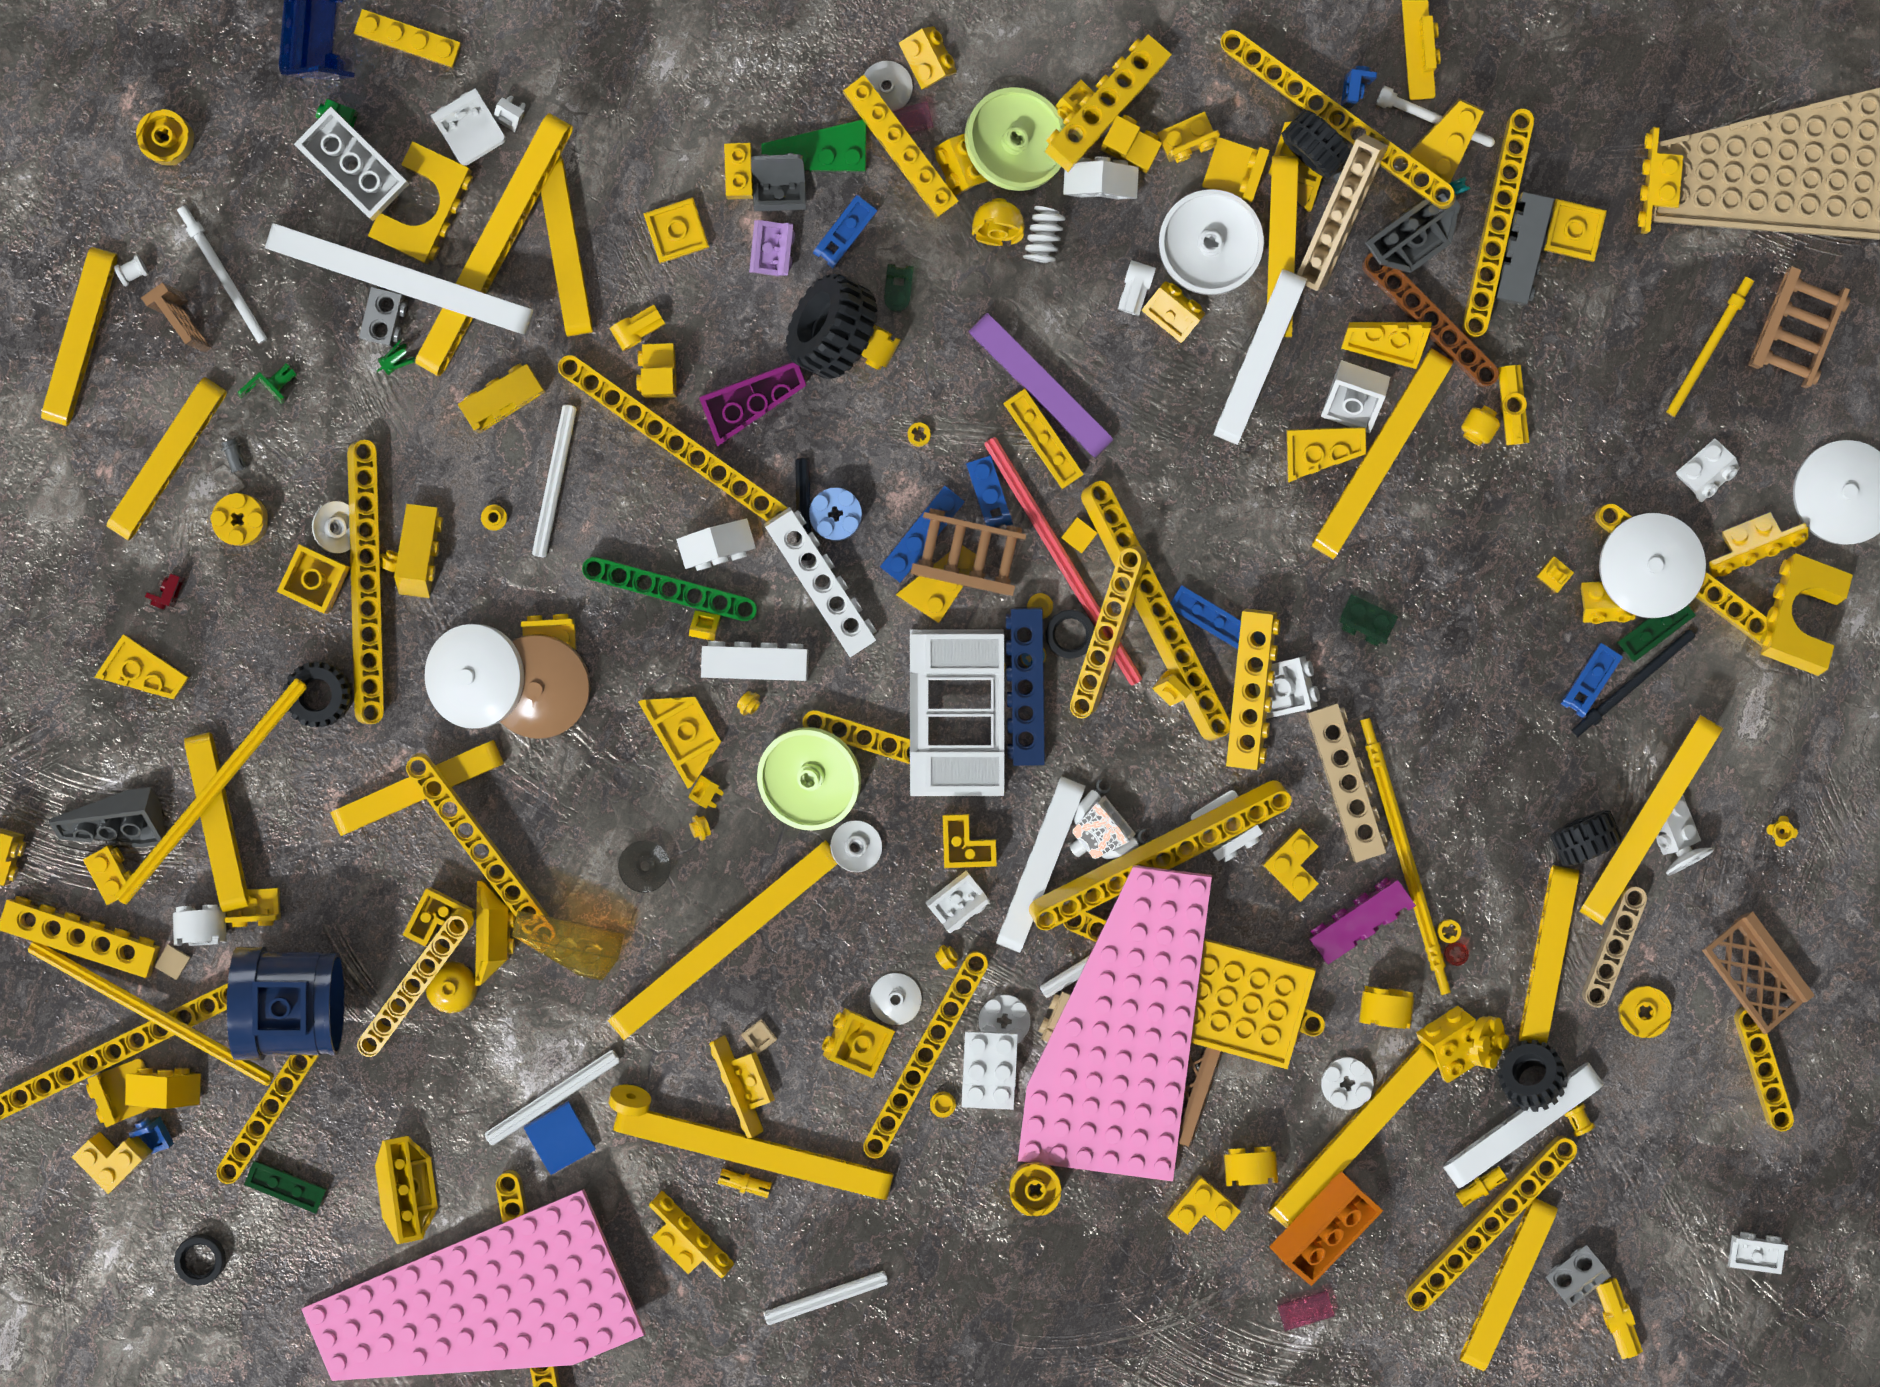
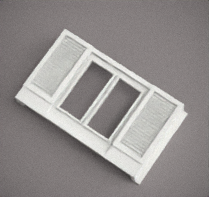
M1004 629L910 630V796H1004ZM928 680H991V709H928ZM928 717H991V745H928Z

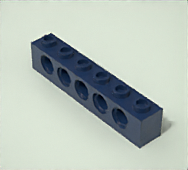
M1043 607L1011 608V614H1006V629H1011V640H1006V655H1012V666H1007V681H1012V692H1007V707H1012V718H1007L1008 733H1013V744H1008V759H1013V766L1045 765ZM1022 627H1027L1031 630L1032 637L1028 641H1021L1017 637V631ZM1023 653L1029 654L1033 660L1032 664L1028 667L1020 666L1017 662L1019 655ZM1026 679L1033 684V689L1029 693L1019 691L1018 683L1021 680ZM1025 705L1031 707L1033 710L1032 717L1029 719L1021 718L1018 714L1020 707ZM1022 732H1030L1034 740L1029 745H1023L1018 739L1019 735Z

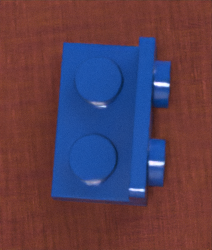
M1356 66V69H1351L1344 76L1341 106L1351 109L1359 102V99L1363 98L1365 84L1370 85L1377 78V72H1371V67Z

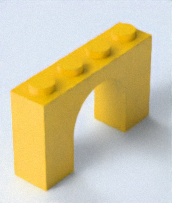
M412 141L401 165L405 169L429 179L436 185L440 196L439 208L431 220L417 226L405 225L381 213L375 219L368 236L428 265L430 260L434 261L440 250V247L437 246L441 237L445 238L451 226L448 221L452 213L456 214L462 203V200L459 198L463 190L467 191L469 189L473 176H471L472 171L468 167Z
M1795 553L1787 560L1785 559L1780 566L1779 574L1782 576L1780 583L1776 585L1773 592V597L1775 598L1774 605L1767 614L1768 628L1764 631L1760 640V644L1763 645L1761 655L1819 676L1829 668L1834 645L1811 637L1798 628L1792 615L1793 601L1798 595H1809L1838 605L1847 599L1853 575Z

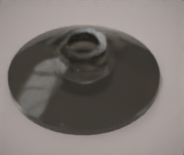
M644 840L637 841L629 845L622 852L618 863L619 875L624 884L630 889L641 893L652 892L660 888L668 879L670 859L666 851L657 843ZM643 861H647L650 864L648 871H643L640 868V864Z

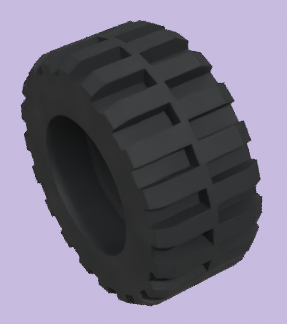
M829 274L816 280L814 285L806 290L805 296L801 297L797 309L792 314L793 318L788 325L787 330L789 332L786 336V350L792 362L826 379L844 375L845 371H849L853 364L861 358L863 350L869 344L870 336L873 335V327L877 322L876 312L878 311L876 299L869 289L840 274Z

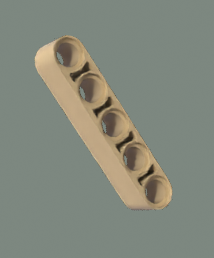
M1626 886L1614 907L1582 990L1583 1000L1593 1007H1603L1608 1002L1647 902V895L1640 887ZM1631 891H1637L1639 894V900L1634 905H1630L1627 900L1628 894ZM1622 915H1627L1630 919V924L1625 929H1620L1618 926V919ZM1617 939L1621 945L1620 949L1616 953H1611L1608 948L1609 943ZM1603 964H1609L1611 973L1607 977H1601L1599 975V968ZM1594 988H1599L1602 993L1601 998L1596 1002H1592L1589 997L1590 992Z

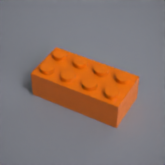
M1341 1171L1269 1247L1290 1269L1312 1286L1383 1210Z

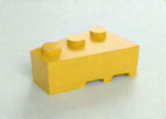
M1459 98L1407 154L1450 184L1484 110ZM1402 159L1403 163L1408 164L1407 160Z

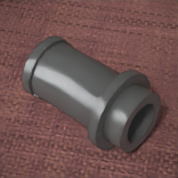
M236 438L221 443L223 447L221 452L224 451L231 473L246 469L247 465L239 448L241 443H237Z

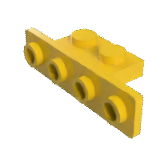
M1401 0L1409 99H1433L1436 96L1434 71L1437 68V64L1441 62L1440 49H1435V38H1438L1439 35L1438 23H1433V16H1429L1428 0Z
M1653 127L1650 133H1646L1644 148L1648 149V158L1644 159L1642 166V175H1646V181L1640 190V201H1644L1643 211H1639L1638 227H1641L1642 234H1647L1651 230L1653 207L1679 208L1683 155L1657 153L1659 127Z
M1769 512L1722 532V536L1731 553L1709 562L1710 575L1714 578L1726 576L1737 568L1750 566L1757 560L1767 556H1775L1780 551L1789 547L1800 546L1808 540V526L1806 523L1781 532L1774 517Z
M724 1035L709 1043L711 1054L717 1062L721 1072V1079L726 1084L731 1104L736 1109L740 1119V1126L745 1132L746 1137L750 1139L763 1132V1127L755 1108L770 1103L775 1098L757 1053L753 1052L735 1059Z
M664 1191L659 1192L649 1203V1207L665 1222L651 1238L687 1274L702 1261L720 1278H723L734 1266V1262Z

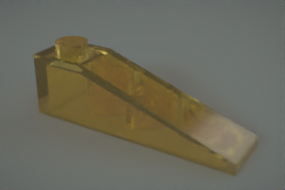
M519 910L512 936L567 968L574 974L602 981L618 961L624 938L623 933L613 929Z

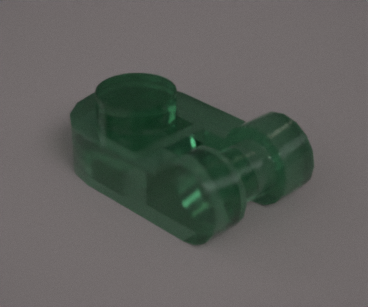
M888 264L884 294L885 304L891 311L901 312L910 303L914 266L906 265V268L895 267L896 264ZM894 277L904 278V286L894 285Z

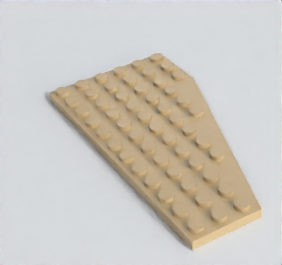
M1880 88L1658 142L1657 153L1683 155L1679 208L1653 207L1651 222L1880 240Z

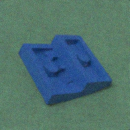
M569 1101L523 1126L550 1175L596 1150L595 1144L584 1129L581 1119Z

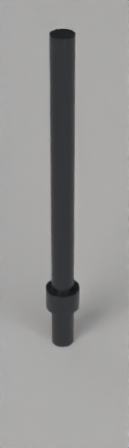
M1688 629L1596 709L1592 708L1588 711L1585 718L1571 729L1573 735L1578 738L1592 725L1596 726L1603 720L1602 717L1693 640L1696 637L1695 634Z

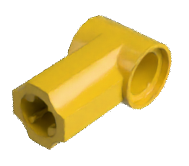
M652 305L632 318L627 317L610 327V331L622 351H625L640 343L643 337L664 326L665 322L655 305Z

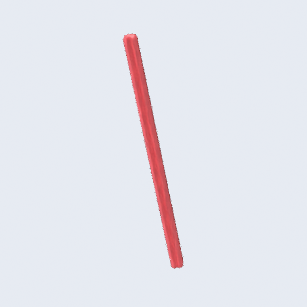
M996 437L989 439L985 442L986 449L1093 625L1096 626L1101 611L1100 607ZM1104 626V635L1112 639L1114 634L1112 628ZM1120 642L1114 659L1129 684L1135 685L1142 680V676Z

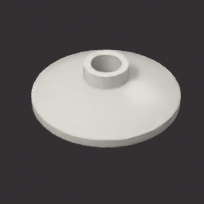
M880 61L870 66L864 73L892 112L900 110L910 100L913 90L912 79L902 65L893 61ZM884 81L891 83L892 86L889 90H884L881 87Z
M332 501L322 505L316 511L312 521L313 536L317 544L327 552L343 553L350 550L349 505L340 501ZM331 523L334 525L333 532H331L330 530Z
M862 821L846 822L836 829L831 839L832 856L836 863L847 871H866L872 868L881 856V838L878 832L868 823ZM856 844L858 852H852L850 845Z
M1690 846L1681 849L1676 853L1678 859L1668 868L1667 876L1675 874L1705 858L1714 851L1713 848L1692 850Z
M890 973L882 976L876 981L870 992V1006L873 1013L878 1019L887 1024L901 1025L909 1022L917 1015L921 1006V991L917 983L905 974ZM893 995H898L901 1001L895 1005L891 1003L890 998Z

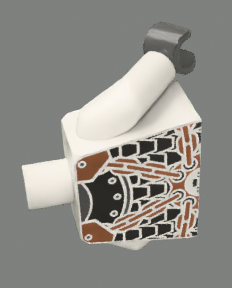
M1104 778L1097 781L1095 790H1091L1078 805L1074 817L1076 827L1072 830L1077 840L1070 844L1072 853L1077 857L1082 856L1088 851L1094 859L1101 856L1104 859H1116L1138 848L1139 844H1146L1152 841V837L1142 841L1141 833L1147 829H1139L1135 833L1106 796L1100 797V795L1109 793L1112 787L1110 785L1107 790L1099 788V783Z

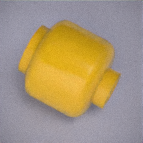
M1485 405L1482 409L1472 408L1461 426L1464 432L1463 437L1478 446H1481L1482 443H1490L1500 427V422L1495 417L1497 412Z

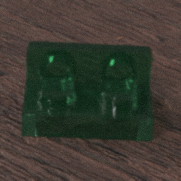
M1350 594L1337 622L1342 624L1341 630L1354 636L1356 632L1365 635L1364 641L1378 647L1380 643L1383 645L1387 644L1388 637L1398 616Z

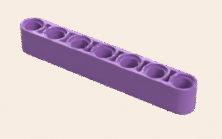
M988 313L968 331L1094 458L1113 441V438Z

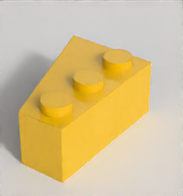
M521 363L517 364L507 371L508 375L501 379L499 377L493 379L485 385L486 388L479 392L471 393L457 404L475 432L481 434L546 393L529 365L522 366Z
M406 504L394 575L400 595L430 598L431 584L435 575L434 559L438 556L439 551L437 535L438 532H442L443 517L439 516L437 507Z

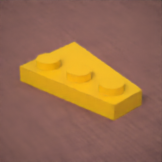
M1349 322L1341 349L1417 369L1432 322Z
M1366 428L1286 430L1287 482L1365 455Z
M963 545L957 568H960V574L969 575L970 571H973L976 554ZM950 552L936 562L933 568L944 570V565L948 564ZM918 576L896 595L940 623L963 586Z
M125 634L121 636L94 677L170 699H176L189 680L188 676Z

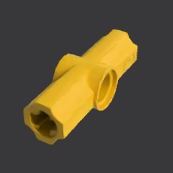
M1521 365L1498 367L1501 396L1500 409L1503 414L1506 446L1529 443L1526 417L1527 402L1524 398ZM1510 398H1514L1519 402L1520 407L1517 412H1512L1508 409L1507 402Z
M1608 1278L1596 1288L1604 1310L1602 1314L1610 1334L1612 1333L1621 1359L1632 1358L1643 1352L1634 1328L1635 1320L1628 1303H1625L1617 1278Z

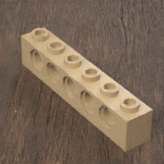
M1366 134L1357 138L1297 273V275L1307 278L1305 286L1315 291H1319L1327 285L1388 148V145Z
M1333 704L1306 713L1353 861L1357 863L1386 853L1384 847L1388 846L1384 831L1379 832L1376 823L1380 821L1376 806L1371 807L1368 797L1372 796V792L1368 782L1363 783L1360 774L1364 772L1360 757L1355 758L1352 749L1356 747L1352 732L1347 733L1344 723L1348 722L1344 707L1339 708L1338 704ZM1330 725H1335L1339 729V735L1334 740L1328 739L1325 733ZM1338 750H1344L1347 754V760L1342 765L1336 764L1333 758ZM1350 774L1355 779V785L1353 788L1346 790L1342 786V778ZM1356 799H1359L1363 804V809L1359 814H1353L1350 811V803ZM1363 824H1367L1371 828V834L1366 839H1361L1358 836V828Z

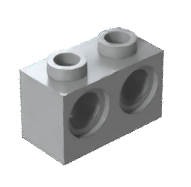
M371 287L359 338L364 341L393 347L394 342H398L401 335V327H398L400 316L404 317L407 310V302L404 301L405 297L402 294ZM385 299H392L394 302L393 309L389 312H383L381 308L382 302ZM380 324H386L388 327L387 334L381 338L377 337L375 334L376 327Z
M1586 1245L1583 1248L1576 1249L1563 1264L1553 1267L1549 1275L1546 1276V1279L1569 1308H1571L1611 1277V1275ZM1586 1263H1592V1267L1589 1270L1582 1271V1267ZM1572 1279L1570 1285L1561 1287L1564 1280Z

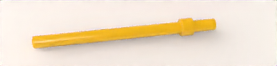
M1745 277L1735 294L1732 293L1727 302L1729 304L1668 407L1666 413L1673 417L1677 415L1736 312L1742 309L1746 302L1745 297L1754 283L1752 279Z

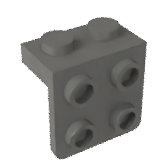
M787 153L785 155L761 154L751 157L754 212L806 210V183L802 155Z

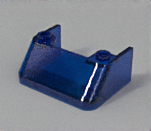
M284 0L279 55V70L282 75L325 80L355 78V72L344 71L341 57L338 54L332 53L336 3L343 0Z

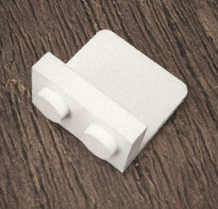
M476 89L462 94L457 100L442 106L431 115L459 163L464 166L469 165L506 141L504 134Z
M1230 790L1191 815V820L1239 796L1235 791ZM1258 825L1210 850L1217 861L1223 859L1224 862H1227L1238 855L1237 849L1244 845L1246 848H1250L1260 841L1258 836L1263 833ZM1210 829L1206 830L1203 834L1208 833Z

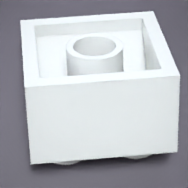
M1341 360L1321 417L1349 427H1365L1366 432L1370 434L1386 397L1390 377Z

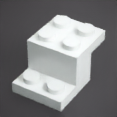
M965 1031L962 1107L1014 1110L1017 1033Z

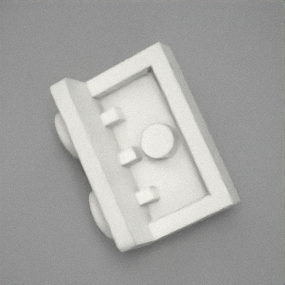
M1713 439L1682 466L1676 474L1695 493L1697 499L1703 502L1706 498L1712 497L1724 482L1733 479L1740 467L1736 457L1718 440Z
M1683 795L1656 837L1657 844L1663 855L1678 852L1687 846L1701 841Z
M965 871L925 903L943 924L948 933H951L954 930L960 929L974 914L982 912L990 900L970 874Z
M1740 1232V1236L1732 1235L1728 1266L1781 1274L1784 1252L1788 1250V1245L1781 1242V1237L1766 1235V1239L1756 1238L1754 1233Z

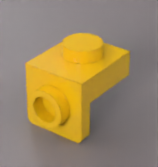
M1168 670L1162 674L1152 688L1169 706L1186 699L1191 693L1174 674L1170 675Z

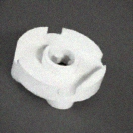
M1007 994L997 995L988 1000L981 1008L978 1018L979 1028L981 1032L1017 1033L1018 1044L1029 1031L1030 1014L1025 1004L1017 997ZM1006 1013L1008 1014V1019H1012V1023L1007 1024L1006 1028H1001V1023L997 1022V1018H1002L1003 1014Z
M1341 1057L1333 1060L1325 1069L1321 1077V1089L1325 1098L1333 1106L1344 1110H1351L1362 1106L1371 1097L1374 1086L1373 1076L1369 1068L1361 1061L1352 1057ZM1345 1076H1348L1350 1080H1354L1350 1090L1340 1087V1083L1344 1081Z

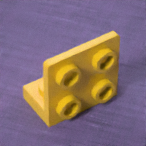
M1205 111L1157 132L1168 161L1176 160L1177 164L1191 158L1192 152L1198 149L1203 153L1214 148L1220 136L1218 130L1213 131Z
M1218 138L1202 187L1209 190L1226 191L1238 196L1245 202L1251 203L1270 150L1262 147L1256 150L1223 138Z

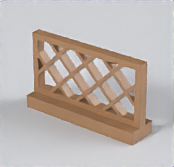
M162 282L141 297L147 307L166 316L186 345L204 353L211 349L181 307L188 301L183 292Z
M1752 911L1739 916L1734 921V924L1702 949V951L1762 1033L1767 1034L1802 1003L1808 1002L1815 995ZM1737 929L1744 935L1743 945L1733 943V932ZM1716 946H1726L1725 960L1718 959L1712 951ZM1732 948L1743 949L1742 963L1731 961ZM1749 951H1754L1758 954L1759 966L1748 964ZM1731 966L1742 968L1741 981H1736L1731 977ZM1748 969L1758 970V984L1747 983ZM1764 972H1770L1775 977L1774 987L1764 985ZM1746 987L1757 988L1756 1002L1748 1000L1746 997ZM1763 990L1774 991L1773 1005L1762 1003ZM1780 993H1786L1793 1002L1787 1008L1779 1006ZM1762 1008L1773 1010L1772 1021L1768 1024L1761 1017Z
M1206 1047L1203 1058L1195 1062L1189 1053L1190 1064L1188 1068L1192 1067L1197 1077L1194 1083L1185 1087L1184 1091L1188 1104L1186 1108L1182 1109V1112L1185 1111L1180 1123L1178 1142L1182 1145L1190 1147L1193 1143L1223 1053L1222 1051ZM1201 1062V1065H1200V1068H1199V1071H1198L1195 1065ZM1193 1087L1191 1095H1189L1187 1089Z

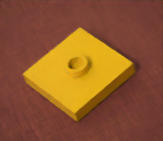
M693 197L643 213L660 264L709 248Z
M1555 199L1551 221L1547 229L1544 251L1594 262L1607 210Z

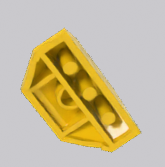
M486 880L477 881L475 986L484 984L510 958V954H514L515 947L514 938H510V928L515 926V915L510 912L509 907Z
M409 1136L382 1140L375 1164L382 1218L397 1244L422 1240L438 1209L431 1157L413 1142Z

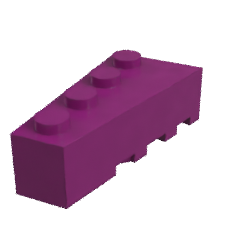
M789 362L700 395L699 399L717 447L804 388L806 382L800 366Z
M1387 877L1381 879L1374 885L1376 889L1368 895L1366 892L1360 894L1353 900L1354 905L1346 910L1344 907L1339 909L1331 916L1333 920L1328 924L1324 925L1322 922L1310 930L1312 935L1308 939L1326 964L1329 965L1357 946L1358 940L1361 939L1363 941L1379 930V925L1390 924L1396 920L1401 914L1399 911L1406 907L1409 911L1416 906L1397 879L1391 878L1388 880Z

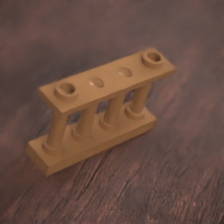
M1791 266L1785 271L1748 366L1759 369L1769 363L1804 377L1801 387L1806 389L1811 387L1812 384L1816 385L1820 378L1821 370L1818 368L1841 311L1845 312L1851 300L1848 297L1850 289L1843 288L1839 291L1838 295L1803 282L1802 278L1799 277L1801 270ZM1800 291L1832 304L1833 308L1829 318L1825 319L1793 306L1792 302L1789 301L1792 293ZM1789 315L1824 329L1819 343L1783 330V327L1780 326L1783 316L1787 317ZM1779 339L1814 353L1809 368L1773 354V351L1770 350L1773 340L1777 341Z
M931 508L929 513L924 512L923 518L929 519L930 524L922 560H919L918 564H912L910 574L1013 596L1015 586L1010 585L1011 580L1008 578L1017 539H1026V534L1021 533L1022 528L1007 525L1006 530L958 520L945 517V511ZM940 522L956 525L948 564L944 565V570L933 568L934 563L932 562ZM966 528L981 531L973 571H970L969 575L960 574V568H957ZM992 533L1007 537L999 575L995 577V581L984 579L985 574H983Z

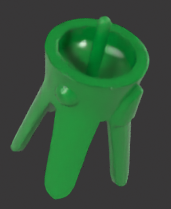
M400 339L386 355L378 358L381 367L377 369V372L383 369L387 375H391L395 370L414 363L415 357L410 356L399 360L406 354L405 349L407 347L404 343L396 348L401 342Z

